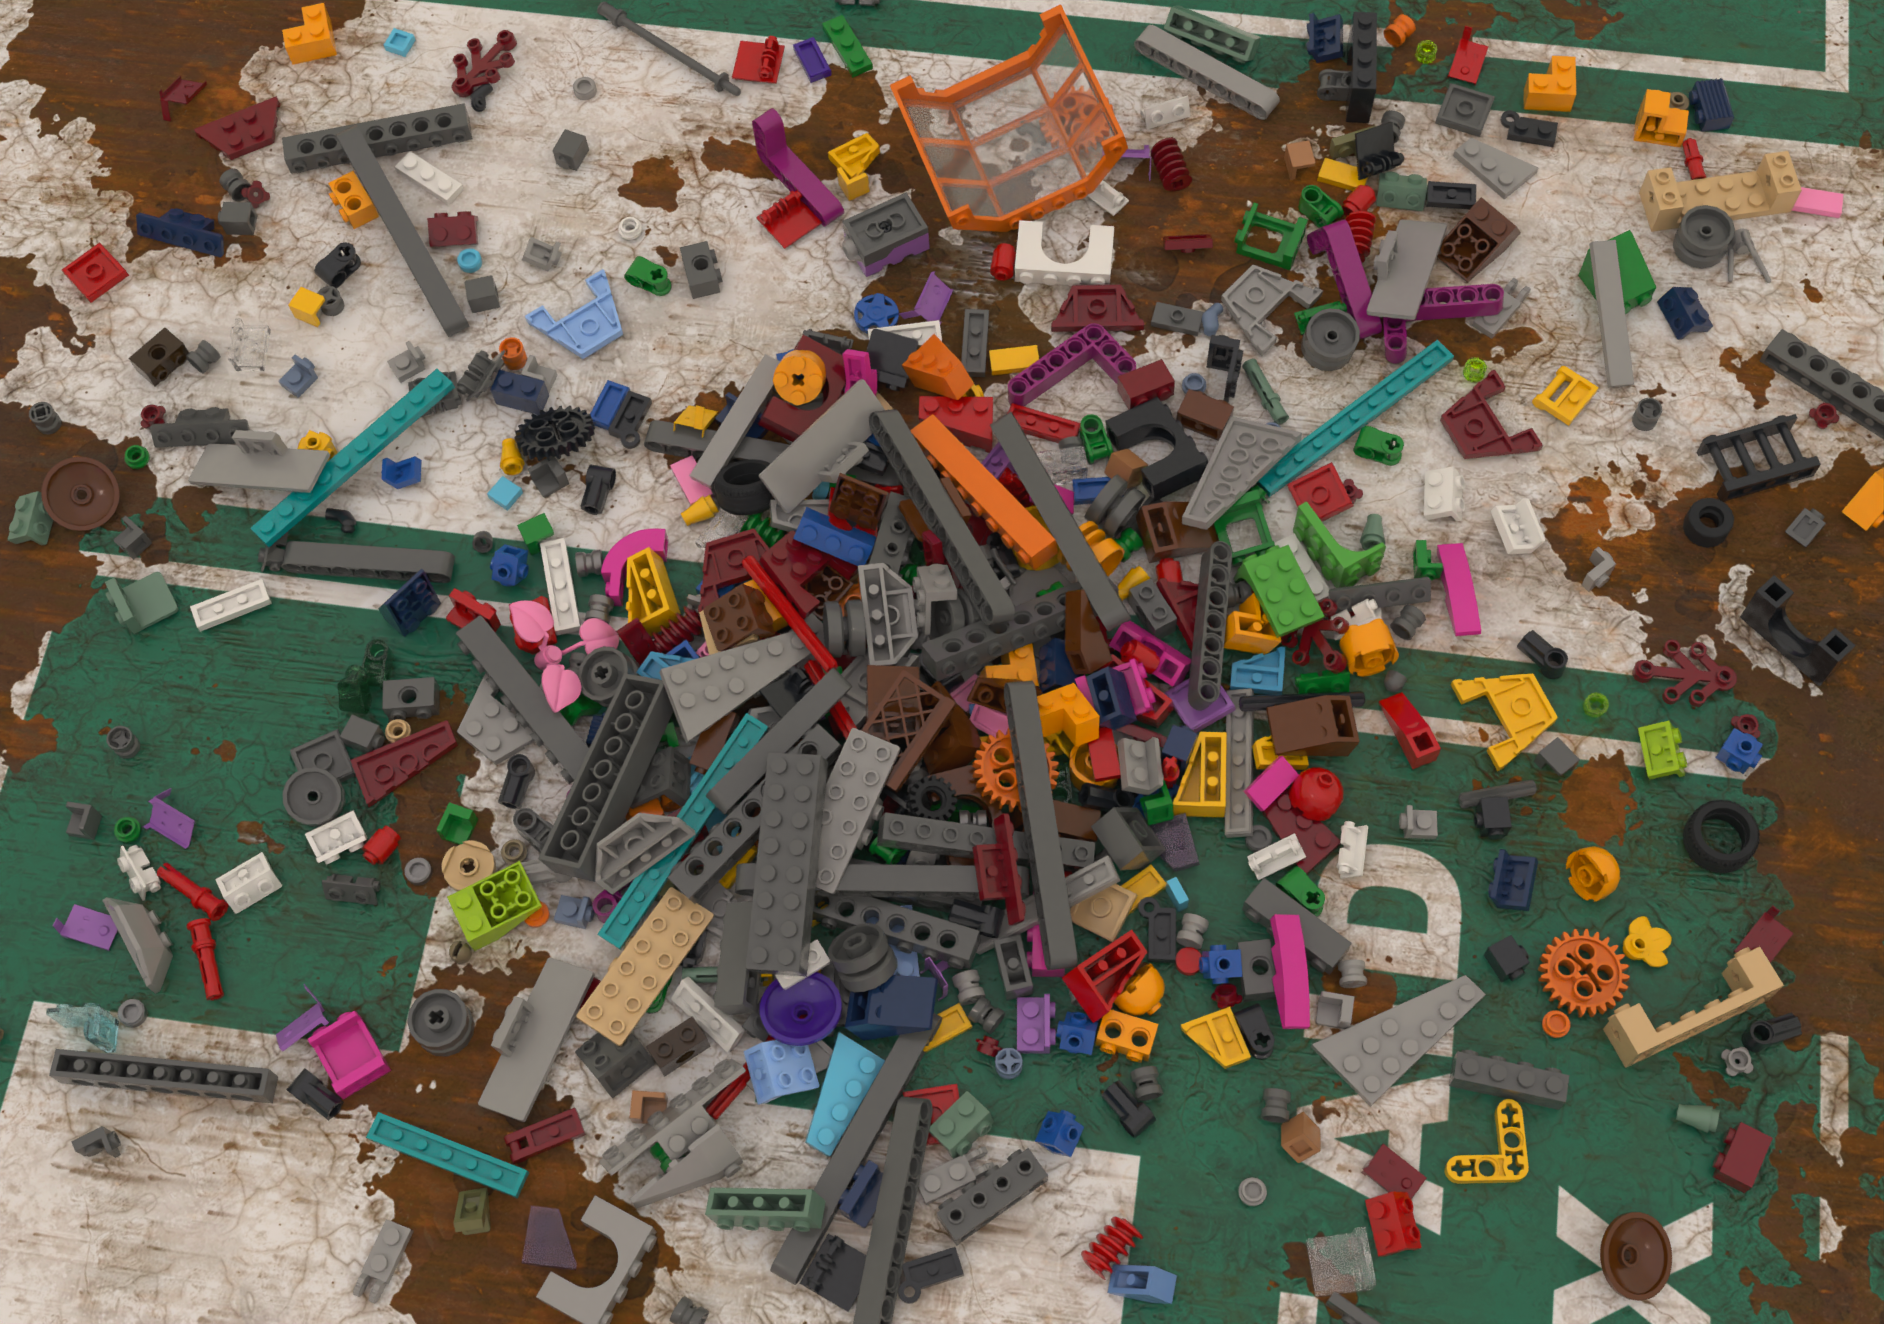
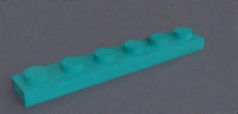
M380 1112L377 1113L366 1136L370 1141L517 1199L529 1174L525 1169Z

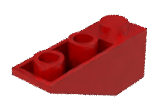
M1403 692L1380 700L1378 703L1412 769L1436 761L1441 747L1430 726Z

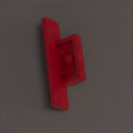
M1006 813L994 819L997 844L975 845L972 849L980 901L1005 899L1008 924L1016 925L1024 921L1026 907L1021 898L1022 880L1017 871L1018 853L1014 847L1012 837L1014 827L1010 821L1009 814Z

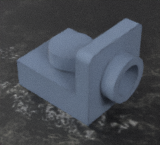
M295 354L292 357L295 365L279 380V383L283 388L299 398L318 377L314 371V364L305 357L301 359Z
M561 895L554 916L555 923L586 929L588 921L591 922L595 914L590 897L584 896L583 899Z

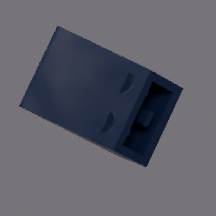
M421 569L378 609L383 618L405 637L409 633L414 632L427 616L434 614L441 602L425 571Z
M892 975L885 983L865 992L850 991L845 1028L863 1041L931 1030L938 979Z

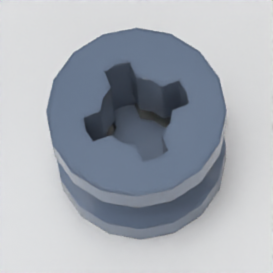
M1004 1048L999 1051L995 1059V1068L998 1075L1007 1080L1018 1077L1022 1072L1023 1066L1021 1054L1014 1048Z

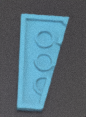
M840 1032L837 1033L834 1042L833 1052L829 1059L825 1079L821 1086L817 1106L805 1140L806 1144L827 1157L831 1156L885 1060Z

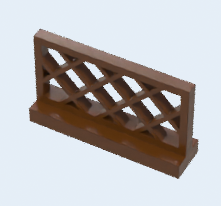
M904 669L861 730L869 734V729L872 725L883 723L886 737L880 739L890 743L891 740L906 738L907 749L904 753L898 754L897 758L900 759L896 765H893L885 783V786L898 794L956 709V702L943 696ZM906 678L914 683L916 694L900 697L899 686ZM918 687H920L926 692L919 693ZM897 691V697L891 698ZM932 695L939 700L934 709L922 711L920 697ZM917 698L920 712L904 715L901 701ZM898 701L901 715L885 718L884 708L887 703ZM880 713H882L883 719L876 720ZM930 714L926 721H924L923 715ZM921 716L922 727L920 730L907 733L905 719ZM902 720L905 734L889 737L886 722ZM915 736L911 743H909L908 737Z

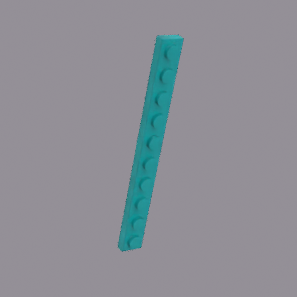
M1436 340L1297 443L1256 484L1267 492L1266 495L1268 497H1271L1361 430L1362 427L1369 424L1452 362L1454 355L1442 343Z
M436 368L325 464L310 493L292 492L250 528L252 532L269 548L455 388L453 382Z
M748 713L745 714L677 815V817L694 829L696 834L633 880L598 932V936L620 950L623 948L668 881L667 877L671 874V869L682 860L717 808L706 797V794L765 736L769 726Z

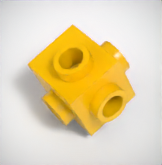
M311 430L300 440L297 448L328 451L330 454L328 461L338 453L329 435L323 432L318 434Z

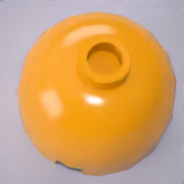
M1595 846L1586 847L1573 852L1567 858L1566 869L1570 868L1572 875L1568 880L1574 891L1581 898L1587 901L1593 899L1596 902L1606 898L1616 890L1620 881V868L1614 856L1607 850Z
M1149 963L1135 971L1137 975L1128 979L1123 991L1114 1001L1116 1006L1128 1015L1140 1016L1146 1012L1148 1015H1152L1161 1007L1159 1001L1164 995V981L1156 968Z

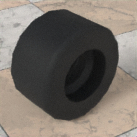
M1703 498L1693 503L1684 518L1683 529L1685 535L1694 544L1706 548L1716 547L1724 542L1733 528L1734 516L1726 503L1719 499ZM1700 518H1710L1717 524V528H1709L1703 525Z

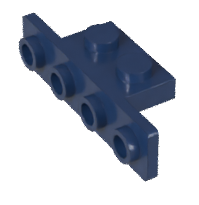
M171 209L160 218L144 213L136 215L137 234L140 236L217 257L224 255L223 235L210 232L214 229L213 219L205 218L200 214L183 212L181 209Z

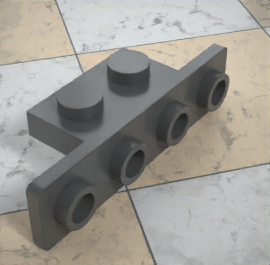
M211 407L206 410L185 409L179 412L175 423L152 424L150 426V432L156 448L208 445L210 443L233 444L235 441L232 439V436L236 430L248 431L250 429L246 419L229 420V409H219L218 407Z
M1429 577L1333 588L1329 589V599L1337 604L1336 613L1346 609L1348 612L1353 611L1352 606L1366 599H1374L1378 608L1431 601V579Z

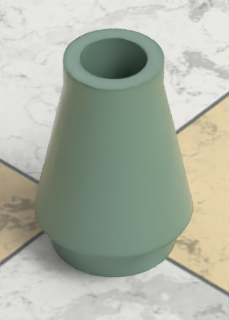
M1379 514L1367 516V522L1360 538V543L1364 550H1368L1381 542L1385 544L1382 517Z
M1679 1104L1676 1120L1706 1133L1708 1131L1716 1132L1720 1110L1713 1109V1106Z

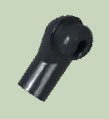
M489 83L479 86L470 96L471 107L477 112H482L486 108L485 97L493 91Z
M333 508L326 509V520L340 522L343 533H353L355 531L356 520L349 511Z

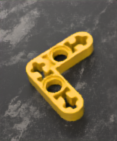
M1506 1099L1500 1102L1495 1109L1499 1155L1454 1156L1445 1165L1444 1172L1448 1180L1457 1184L1515 1183L1521 1181L1527 1175L1529 1166L1523 1112L1518 1102ZM1508 1106L1510 1111L1515 1112V1114L1511 1117V1127L1503 1129L1502 1126L1508 1124V1117L1506 1114H1502V1111ZM1508 1133L1516 1135L1519 1139V1145L1515 1148L1508 1147L1504 1142V1136ZM1520 1152L1521 1156L1517 1155L1515 1157V1164L1517 1167H1521L1522 1170L1517 1175H1514V1172L1508 1170L1507 1167L1512 1164V1154ZM1470 1162H1474V1177H1471L1472 1171H1464L1461 1176H1457V1173L1451 1170L1456 1163H1459L1460 1168H1469L1471 1166ZM1481 1162H1489L1493 1166L1494 1173L1492 1176L1487 1177L1480 1173L1479 1164Z

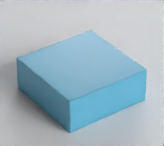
M393 28L384 43V48L388 52L406 57L416 39L414 34Z
M502 476L487 495L489 499L508 511L523 494L522 488Z
M1177 877L1168 880L1165 890L1177 912H1180L1188 907L1189 899Z

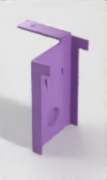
M1144 145V150L1127 149L1122 157L1150 158V181L1151 156H1149V145Z
M935 271L931 272L914 308L915 310L899 313V315L904 319L921 315L928 322L940 320L954 289L947 287L934 274Z
M171 788L148 801L153 805L150 822L143 827L145 829H154L186 849L190 845L195 821L161 801L170 796Z
M75 904L65 925L58 918H56L53 927L63 938H70L110 951V946L118 931L110 915Z
M928 957L925 959V968L920 974L929 969L932 976L938 979V984L943 990L942 997L938 999L940 1001L948 994V984L941 972L950 966L945 961L935 965L931 958Z
M305 984L304 987L318 1003L276 1034L277 1042L282 1052L320 1023L324 1026L329 1023L322 1014L325 1010L321 1002Z

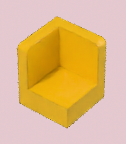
M842 167L837 168L838 184L849 201L870 192L866 173L849 180Z
M300 287L288 306L295 318L318 327L321 323L316 313L325 302V298L313 291Z

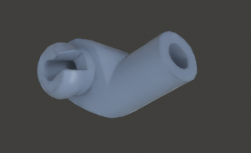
M1214 303L1202 315L1203 332L1206 336L1216 335L1219 329L1217 316L1223 312V306L1220 303Z

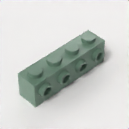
M1179 5L1171 7L1164 26L1165 30L1170 31V34L1177 38H1188L1192 44L1200 47L1206 45L1212 48L1211 51L1221 55L1229 54L1233 56V60L1241 63L1254 59L1262 38Z
M710 1187L705 1215L715 1222L718 1228L724 1230H732L734 1226L752 1231L758 1230L759 1227H767L774 1231H784V1228H793L797 1231L809 1232L810 1228L821 1229L826 1201L813 1189Z

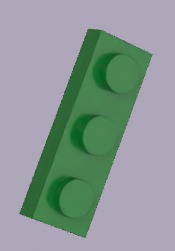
M843 15L822 23L824 32L852 78L873 69L870 58Z

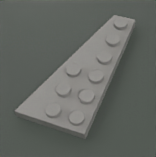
M1464 975L1312 1044L1311 1048L1371 1107L1479 1003L1486 994Z

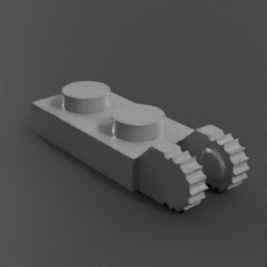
M1512 278L1504 288L1502 311L1497 315L1478 316L1473 321L1472 326L1492 339L1520 308L1521 303L1528 296L1531 289L1525 286L1518 296L1514 298L1510 293L1517 287L1518 280Z
M980 1147L971 1151L966 1156L964 1154L921 1174L918 1189L925 1204L928 1205L966 1187L973 1181L976 1182L977 1178L984 1176L989 1169L994 1167L993 1162H990L972 1171L969 1163L984 1157L988 1153L986 1147Z
M385 1220L361 1271L362 1274L356 1282L353 1295L362 1296L372 1277L377 1279L370 1292L369 1301L375 1304L379 1300L386 1284H389L413 1234V1230L390 1220Z

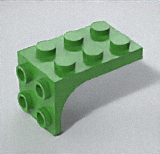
M1307 501L1298 506L1293 533L1307 547L1309 557L1320 565L1325 579L1331 580L1336 588L1354 586L1360 578L1365 575L1372 576L1380 570L1386 550L1383 542L1365 551L1345 549L1335 541Z
M1279 545L1273 546L1266 550L1265 554L1258 557L1256 554L1248 556L1243 560L1241 567L1237 569V573L1233 578L1234 582L1239 583L1244 580L1248 582L1277 638L1318 622L1325 617L1289 545L1281 548Z

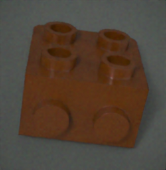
M941 478L940 482L967 525L971 517L969 508L965 505L950 478ZM912 499L900 501L898 507L916 538L923 542L922 532L929 530Z
M741 584L704 608L703 612L718 651L728 650L752 634L766 639L775 635L772 626L773 619L766 610L764 604L765 597L760 590Z

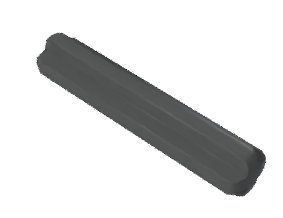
M1530 779L1460 793L1458 801L1461 808L1477 806L1481 798L1508 797L1509 800L1534 795L1537 788L1534 780Z

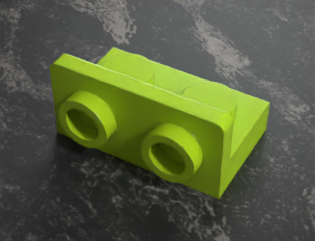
M1670 721L1638 728L1649 779L1677 774L1679 777L1685 776L1684 768L1687 767V760L1684 752H1680L1678 744L1682 743L1679 728H1674Z

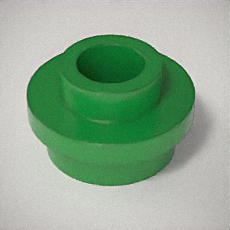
M133 445L126 450L124 459L130 468L140 469L149 462L150 454L145 447Z
M132 817L119 819L114 827L116 838L123 843L133 842L141 833L140 823ZM132 827V830L125 834L126 829Z

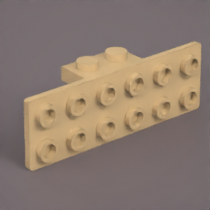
M670 887L635 936H631L627 940L621 955L611 962L607 974L577 1013V1019L616 1045L622 1046L713 920L714 914L698 903L694 904L684 894Z

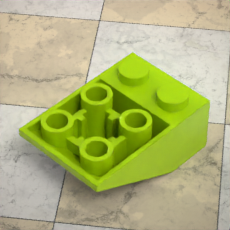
M520 861L447 896L462 931L474 951L499 940L542 907Z

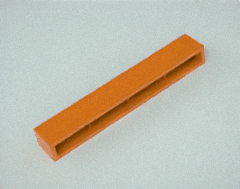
M933 414L910 430L933 470L936 468L940 472L941 478H950L962 500H967L970 503L972 511L978 517L982 516L985 519L986 525L993 533L997 531L1001 535V540L1009 549L1013 548L1017 552V557L1024 565L1029 564L1035 571L1058 554L1056 539Z

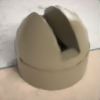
M456 941L450 946L449 955L455 963L463 964L471 958L472 950L466 942ZM459 946H462V947L460 948L459 952H458L457 957L454 956L455 953L457 952Z

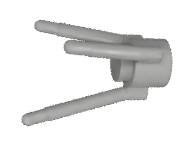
M1744 228L1735 230L1734 237L1728 246V281H1733L1734 251H1736L1738 254L1750 252L1767 283H1770L1771 278L1755 249L1749 230Z

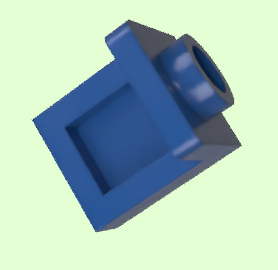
M414 456L396 463L389 458H384L382 460V480L396 489L421 482L422 460Z

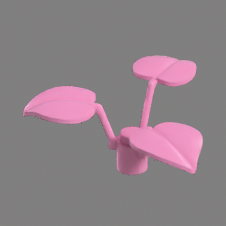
M526 600L509 605L515 630L523 640L534 643L543 638L542 644L539 646L541 651L535 655L534 662L537 668L543 671V691L549 706L556 713L573 703L581 693V682L577 674L572 670H564V665L558 664L562 656L584 645L587 655L594 649L604 646L617 649L619 635L605 621L591 618L583 622L579 629V634L583 641L561 651L556 646H546L549 639V634L546 631L553 627L554 620L550 611L545 606Z

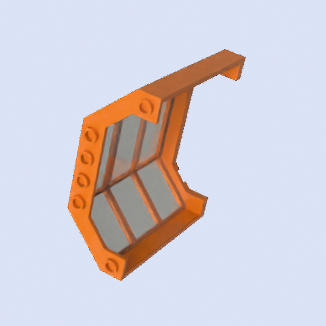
M1061 4L1039 14L1044 28L1040 32L1041 38L1036 45L1032 44L1027 51L944 90L936 89L934 93L925 92L924 88H916L911 75L890 84L894 97L953 229L1008 232L1019 229V220L1032 221L1040 219L1045 214L1062 209L1067 204L1075 200H1081L1094 192L1128 149L1123 131Z

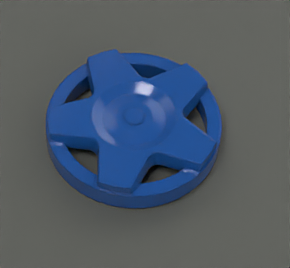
M876 293L858 301L854 310V320L857 327L868 334L869 327L873 325L877 328L896 326L899 320V310L892 299L884 296V294ZM859 312L863 315L860 320L858 318ZM894 317L893 322L889 325L888 319Z

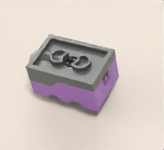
M907 192L843 220L845 237L842 243L843 251L849 260L857 261L866 277L881 271L883 266L889 263L895 265L901 262L905 256L911 253L917 255L929 249L928 227Z

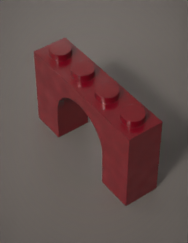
M802 335L794 350L812 351L824 362L826 380L822 388V405L813 410H801L773 396L758 423L760 426L791 442H794L845 393L842 391L846 384L843 355L805 335Z

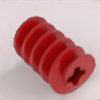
M1355 211L1346 217V221L1351 229L1361 263H1364L1365 257H1368L1371 252L1370 247L1372 245L1371 240L1374 235L1376 217L1367 211Z
M1112 1217L1111 1222L1114 1227L1105 1225L1104 1232L1106 1235L1101 1233L1096 1235L1099 1244L1090 1242L1089 1249L1091 1252L1086 1250L1081 1252L1086 1265L1104 1280L1106 1279L1102 1273L1103 1271L1111 1274L1114 1272L1110 1266L1111 1262L1118 1265L1121 1264L1117 1255L1119 1253L1126 1257L1129 1255L1125 1246L1136 1247L1132 1238L1137 1237L1141 1240L1144 1238L1124 1218Z

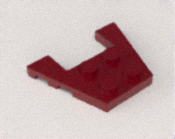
M1495 369L1489 372L1484 380L1478 382L1465 397H1461L1441 415V423L1464 459L1537 452L1543 447L1533 428L1509 437L1485 399L1504 392L1506 387Z
M754 528L706 543L703 563L704 575L700 588L701 600L700 605H698V613L703 611L707 605L719 599V588L752 579L743 567V559L752 555L760 564L761 555L769 549ZM777 585L783 594L786 593L781 585Z
M791 530L761 555L759 562L775 584L781 585L787 593L786 598L790 603H794L799 609L798 613L805 620L818 608L820 601L802 587L827 565L831 566L848 580L858 573V566L793 539L795 531Z

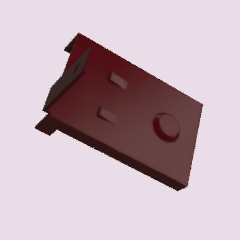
M179 76L164 92L161 89L159 93L163 120L171 122L168 101L188 104L207 85V82L199 83L183 80Z
M1772 906L1760 917L1733 953H1737L1747 947L1750 950L1761 947L1771 963L1794 933L1774 919L1780 910Z
M1385 1144L1380 1145L1381 1147L1371 1160L1367 1161L1361 1173L1365 1176L1367 1175L1388 1193L1392 1191L1407 1192L1409 1198L1412 1199L1427 1178Z

